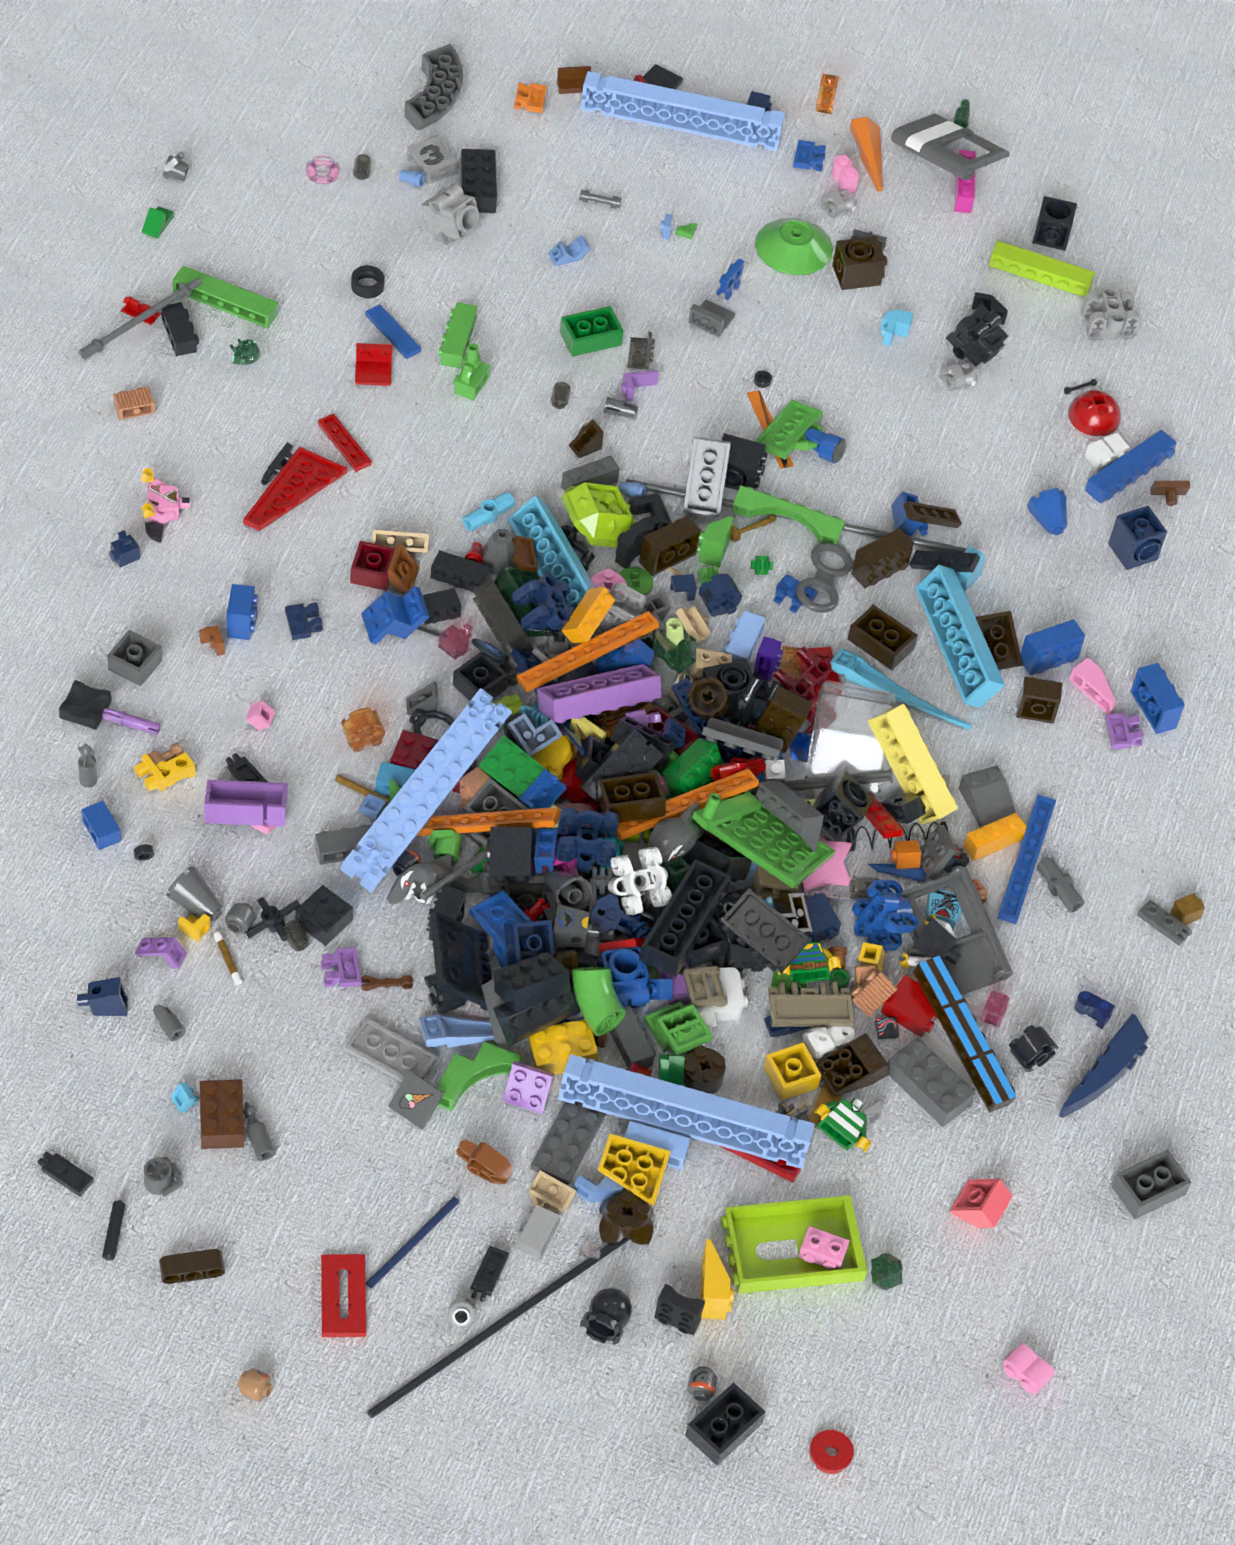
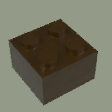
M1024 677L1017 701L1016 718L1054 724L1061 702L1062 683L1034 677Z

